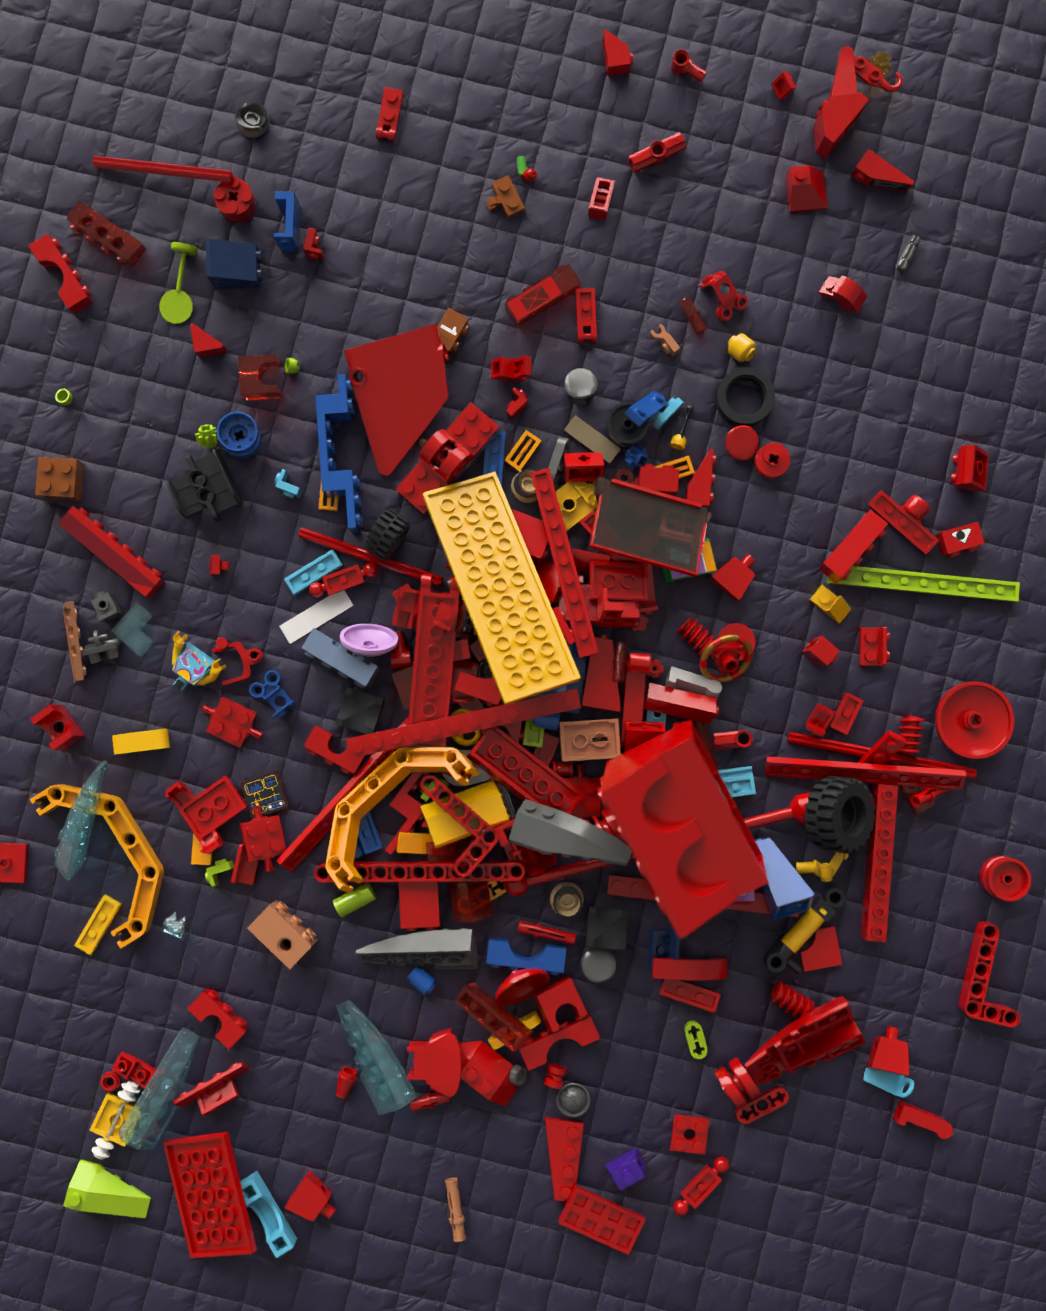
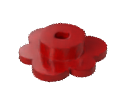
M642 612L639 613V626L631 627L634 632L646 630V624L649 620Z

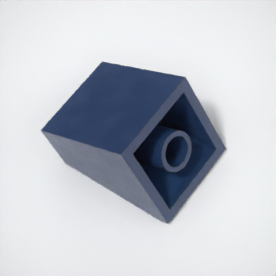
M205 239L207 278L215 289L261 287L260 281H263V271L260 269V262L263 261L262 251L258 249L256 244Z

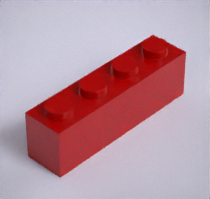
M870 509L824 561L819 570L836 584L840 579L845 581L851 574L849 569L852 566L857 567L863 560L861 555L864 552L868 554L875 546L873 541L875 539L880 540L887 532L884 529L888 523Z

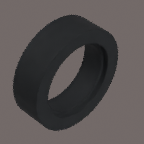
M751 367L737 368L729 372L721 381L715 395L716 408L720 416L726 422L736 427L741 425L751 427L760 423L771 411L775 400V391L770 379L760 370ZM747 380L753 382L761 390L763 402L757 412L750 415H742L735 412L729 406L727 391L737 381Z

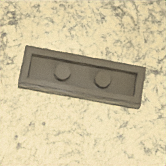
M576 415L564 429L565 433L591 452H602L603 461L609 465L621 450L620 447Z

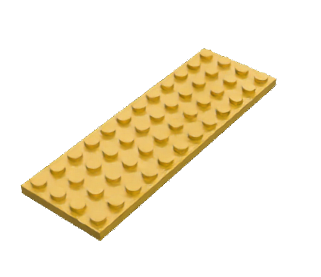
M496 472L424 492L423 499L504 704L507 705L580 680L579 672Z

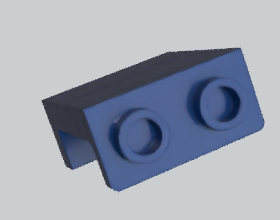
M275 191V200L281 213L286 214L285 233H274V239L279 249L285 253L299 251L301 206L295 192Z

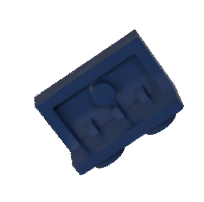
M671 929L650 930L648 969L652 970L653 958L680 959L679 946L681 938H679L676 931Z

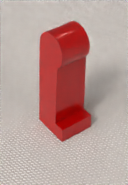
M899 1100L893 1115V1120L897 1124L905 1126L908 1121L935 1132L942 1139L951 1137L953 1127L947 1120Z

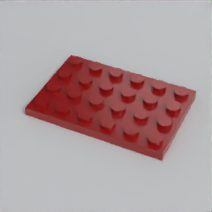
M229 1133L190 1136L164 1141L163 1146L190 1258L253 1254L257 1248Z

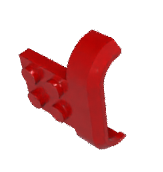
M227 775L197 796L180 781L166 789L165 793L166 799L171 800L176 805L202 846L200 852L204 854H211L223 845L222 838L217 829L248 808Z

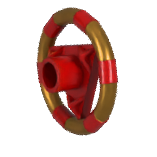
M734 634L724 635L713 640L704 649L700 657L699 666L703 676L710 680H716L719 683H726L737 679L750 666L753 656L751 644L746 638ZM726 642L741 644L739 646L717 648ZM745 650L744 662L738 668L739 663L737 660ZM709 655H711L722 676H717L708 671Z

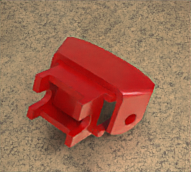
M452 1028L433 1033L429 1041H410L407 1052H414V1069L409 1070L407 1080H427L426 1084L430 1085V1089L448 1097L454 1096L461 1076V1051L458 1039L453 1034Z

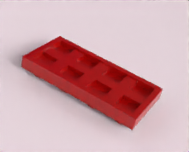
M575 1185L558 1222L560 1225L629 1255L646 1219L645 1216Z

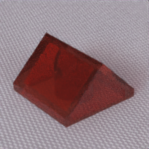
M462 881L448 884L455 922H474L493 916L488 881Z

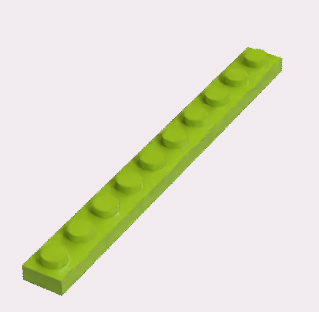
M852 566L849 569L851 574L845 581L840 579L837 583L838 585L1009 602L1019 601L1020 582ZM827 577L826 583L836 584L830 578Z

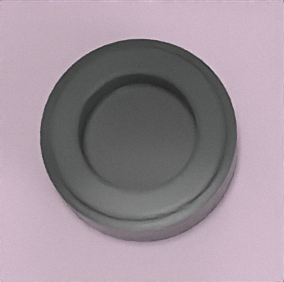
M515 1065L510 1072V1082L517 1086L523 1085L527 1078V1070L524 1066Z

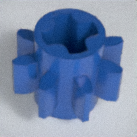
M633 445L626 451L625 461L632 469L636 467L640 469V467H644L647 464L649 453L645 451L644 447L641 445L635 447Z

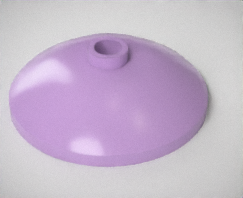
M356 624L346 627L341 631L340 642L353 653L374 657L392 651L398 645V635L393 630L381 625Z

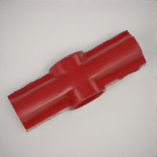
M679 132L662 141H654L649 147L630 155L628 160L632 171L636 173L651 165H659L664 159L685 150V139ZM653 151H660L661 154L656 155Z

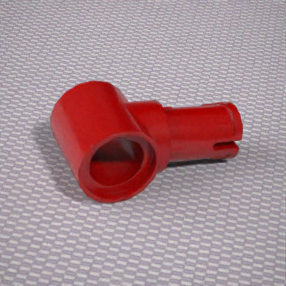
M680 49L674 53L671 63L672 72L677 75L688 74L701 83L707 71L694 64L686 50Z
M395 631L398 635V645L393 649V653L390 654L392 670L412 668L411 653L406 648L404 631Z

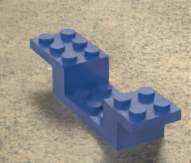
M337 374L339 394L315 395L322 492L327 498H334L335 496L346 497L348 529L353 534L360 533V528H363V518L359 513V509H362V501L357 491L361 490L360 479L352 470L337 471L336 462L332 458V454H335V444L332 443L331 436L334 435V427L331 423L353 421L352 415H355V405L352 402L351 396H354V390L351 381L347 379L345 374Z

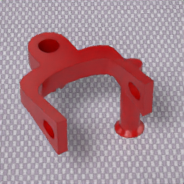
M223 637L216 640L217 647L212 648L213 653L235 648L243 662V675L223 681V686L249 679L252 674L251 666L263 660L261 650L257 648L245 650V647L240 642L229 644ZM253 653H258L257 658H252Z

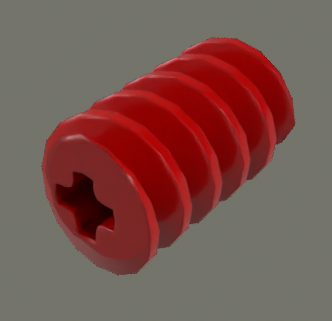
M690 617L676 633L680 634L683 632L682 639L689 638L687 644L694 643L693 651L700 649L698 656H701L704 649L713 641L714 636L706 637L709 631L701 632L703 625L696 626L698 620L690 621Z
M903 715L906 718L900 719L899 722L904 724V726L898 727V730L903 733L898 735L905 737L906 744L897 753L915 756L914 753L920 752L915 746L921 745V742L916 740V738L923 737L922 734L918 733V730L924 729L919 723L925 722V719Z
M781 980L774 985L770 994L772 997L771 1004L774 1005L778 1001L779 1009L785 1005V1012L788 1013L792 1010V1017L799 1014L798 1018L810 1012L815 1003L810 1001L809 997H803L802 993H796L794 988L790 989L789 985H783Z

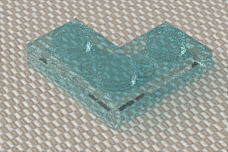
M136 603L111 631L138 656H142L154 642L140 629L153 615L141 604Z

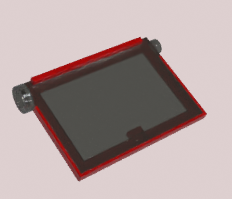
M598 476L593 495L599 496L589 547L696 577L705 523L708 524L712 516L711 512H707L708 508L686 499L613 478L609 480Z

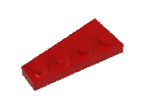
M545 1117L554 1199L567 1202L577 1183L584 1123L583 1121Z

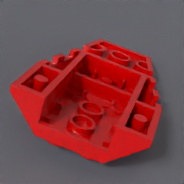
M843 996L833 998L828 1003L813 1008L812 1011L787 1025L759 1048L744 1064L754 1083L759 1085L780 1078L781 1073L789 1071L790 1074L797 1072L796 1068L807 1065L808 1068L815 1066V1061L821 1059L824 1062L832 1060L866 1043L852 1017L853 1013Z

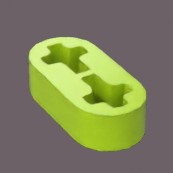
M691 1020L684 1027L688 1048L694 1058L702 1059L708 1052L703 1029L697 1021ZM691 1026H695V1028H698V1030H696L697 1037L695 1038L693 1037L691 1032H688L689 1030H691ZM695 1042H698L699 1046L703 1047V1049L700 1050V1054H697L696 1051H693L694 1049H696Z

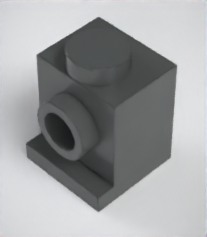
M102 591L95 594V599L91 600L99 616V621L108 622L123 614L112 593ZM104 602H106L105 608H103L101 605Z

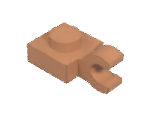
M659 324L658 329L661 333L656 334L651 330L650 335L655 340H661L662 350L673 357L679 352L680 347L669 333L667 334L664 326Z

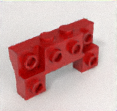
M399 587L391 625L412 629L414 614L418 615L420 591ZM440 598L436 600L437 604L442 602ZM459 599L455 638L468 639L469 635L461 633L467 608L464 600Z

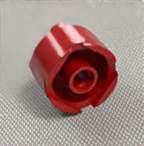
M235 176L232 182L219 183L213 195L222 216L229 222L244 223L250 220L256 211V199L249 185Z

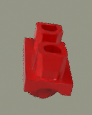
M511 843L513 850L509 852L510 857L516 856L518 861H523L525 865L538 861L537 856L540 852Z

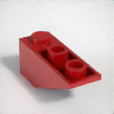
M710 449L685 489V499L702 504V509H707L713 503L714 493L711 492V485H714L715 474H712V466L716 465V455H713L714 449Z

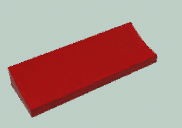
M497 726L488 728L466 756L523 802L527 799L571 814L584 796V794Z

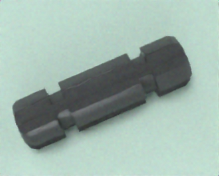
M912 235L896 265V269L902 272L907 269L921 241L920 237Z

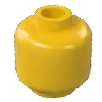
M745 334L734 335L728 341V353L738 362H748L754 357L756 344Z

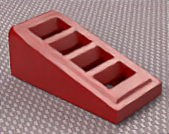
M596 178L588 210L589 217L606 220L615 181ZM599 186L609 188V190L601 189Z

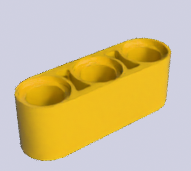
M168 728L112 735L114 755L170 748Z

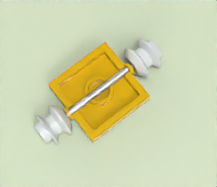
M127 1081V1083H122L121 1086L124 1090L119 1091L118 1096L108 1092L89 1130L104 1137L96 1139L95 1143L98 1146L92 1148L94 1156L98 1159L110 1157L111 1154L108 1150L114 1149V1144L111 1141L125 1147L144 1109L131 1103L137 1099L134 1094L140 1093L138 1084L135 1082Z

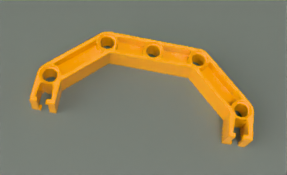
M399 748L338 803L334 813L326 859V870L340 890L350 893L354 889L352 885L348 886L345 881L346 876H348L347 879L349 881L352 880L359 884L363 881L353 866L361 818L411 772H450L457 782L466 786L470 781L468 778L464 779L460 771L467 767L464 771L475 777L479 772L464 754L455 748Z
M65 784L50 786L30 799L32 804L38 803L39 805L43 803L41 799L45 797L50 801V804L44 809H36L39 816L47 815L59 806L103 815L139 874L128 921L111 931L113 937L123 934L121 930L127 928L131 934L129 939L117 942L121 949L150 930L164 875L163 865L120 797ZM58 789L62 793L60 799L56 797V791ZM110 801L115 804L114 811H111L108 807ZM130 834L135 837L134 844H131L128 840ZM150 867L155 869L156 874L154 877L149 875L148 870ZM137 921L141 922L142 930L136 928Z

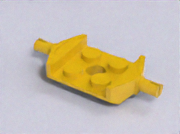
M594 481L591 484L586 482H567L556 491L566 531L582 520L593 509H597L595 491L601 486L602 481ZM566 500H571L575 506L573 509L567 510L564 508L563 503Z

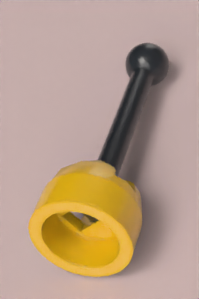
M692 405L686 407L687 413L680 433L674 435L671 439L670 446L675 449L684 450L686 438L683 436L690 413L694 410Z

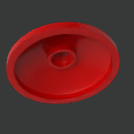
M536 968L513 971L496 991L495 1001L497 1005L511 1006L531 998L532 993L547 985L550 979L549 974L545 970Z

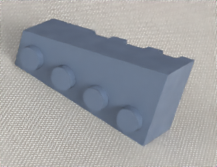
M314 628L302 646V649L306 650L305 655L312 659L316 657L321 659L322 665L329 669L332 667L339 670V675L346 679L348 677L354 679V684L363 689L364 687H371L381 670V667L361 655L349 651L342 644Z

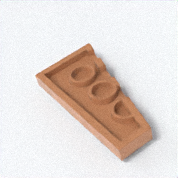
M74 601L65 602L62 609L74 683L84 680L86 668L81 662V658H83L81 650L83 649L82 646H79L81 636L80 629L76 623V620H78L77 610L74 607Z

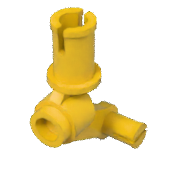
M835 852L830 863L821 864L817 860H813V862H796V871L798 874L814 873V875L820 877L821 881L829 882L832 881V877L844 858H848V854Z

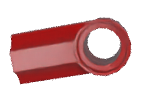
M746 730L713 733L715 750L745 748L751 745L753 740L751 733ZM742 733H745L748 737L745 744H740L738 741V736Z

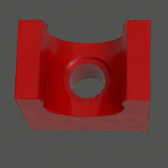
M49 704L30 718L35 726L39 725L48 733L52 740L49 746L53 751L67 750L85 736L64 705ZM61 722L64 724L63 732H60L58 729Z
M563 977L531 994L547 1030L553 1033L559 1030V1024L556 1022L555 1015L558 1007L562 1004L568 1003L576 1016L582 1018L588 1015L572 978Z

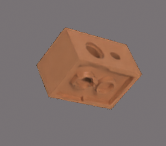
M618 719L559 722L561 761L610 759L621 755Z
M275 900L247 929L282 963L291 969L318 939L315 938L316 934L310 928L306 929L301 924L302 920L297 915H292L287 911L289 908L285 903ZM286 939L291 942V945L287 944Z

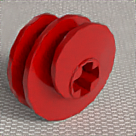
M776 442L768 443L761 447L754 458L755 469L765 478L773 479L781 476L786 472L790 464V454L787 448ZM774 458L775 462L770 463L769 459Z

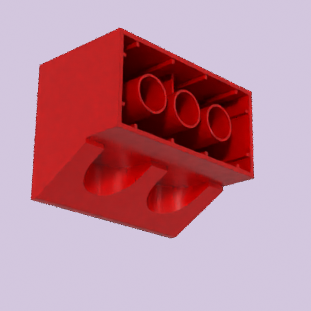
M691 720L606 762L604 776L600 777L602 787L597 789L600 799L608 811L610 810L614 816L622 840L633 851L640 873L646 881H649L655 892L659 908L665 916H668L679 938L685 937L737 900V897L769 883L763 854Z

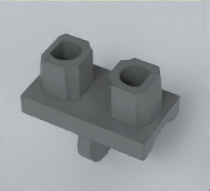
M99 630L94 631L93 637L88 638L89 645H85V649L81 650L82 655H87L91 664L102 660L100 654L102 651H106L108 659L117 658L120 655L118 648L121 643L120 639L107 640L109 639L108 634L101 635Z

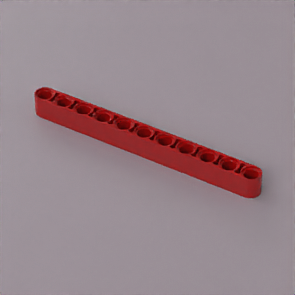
M482 860L477 866L482 868L483 874L477 875L473 870L471 874L465 877L459 876L454 872L453 864L455 861H358L353 863L358 873L360 867L364 868L367 872L366 876L360 875L363 879L362 882L519 881L524 877L527 870L525 863L518 860ZM326 862L315 868L314 878L318 882L335 883L329 873L327 877L321 873V868L326 869ZM460 862L458 864V867H461L465 873L468 869L467 863ZM499 866L503 873L496 875L493 872V867ZM519 866L522 869V874H514L512 867ZM379 867H382V868L385 869V871H386V875H385V876H381V875L378 873V868H379ZM397 867H402L405 870L404 876L397 873ZM416 867L423 868L425 874L423 876L418 875ZM435 867H441L444 870V875L436 874ZM348 876L345 877V881H346V882H354V881H352V880L349 881V880L347 879Z

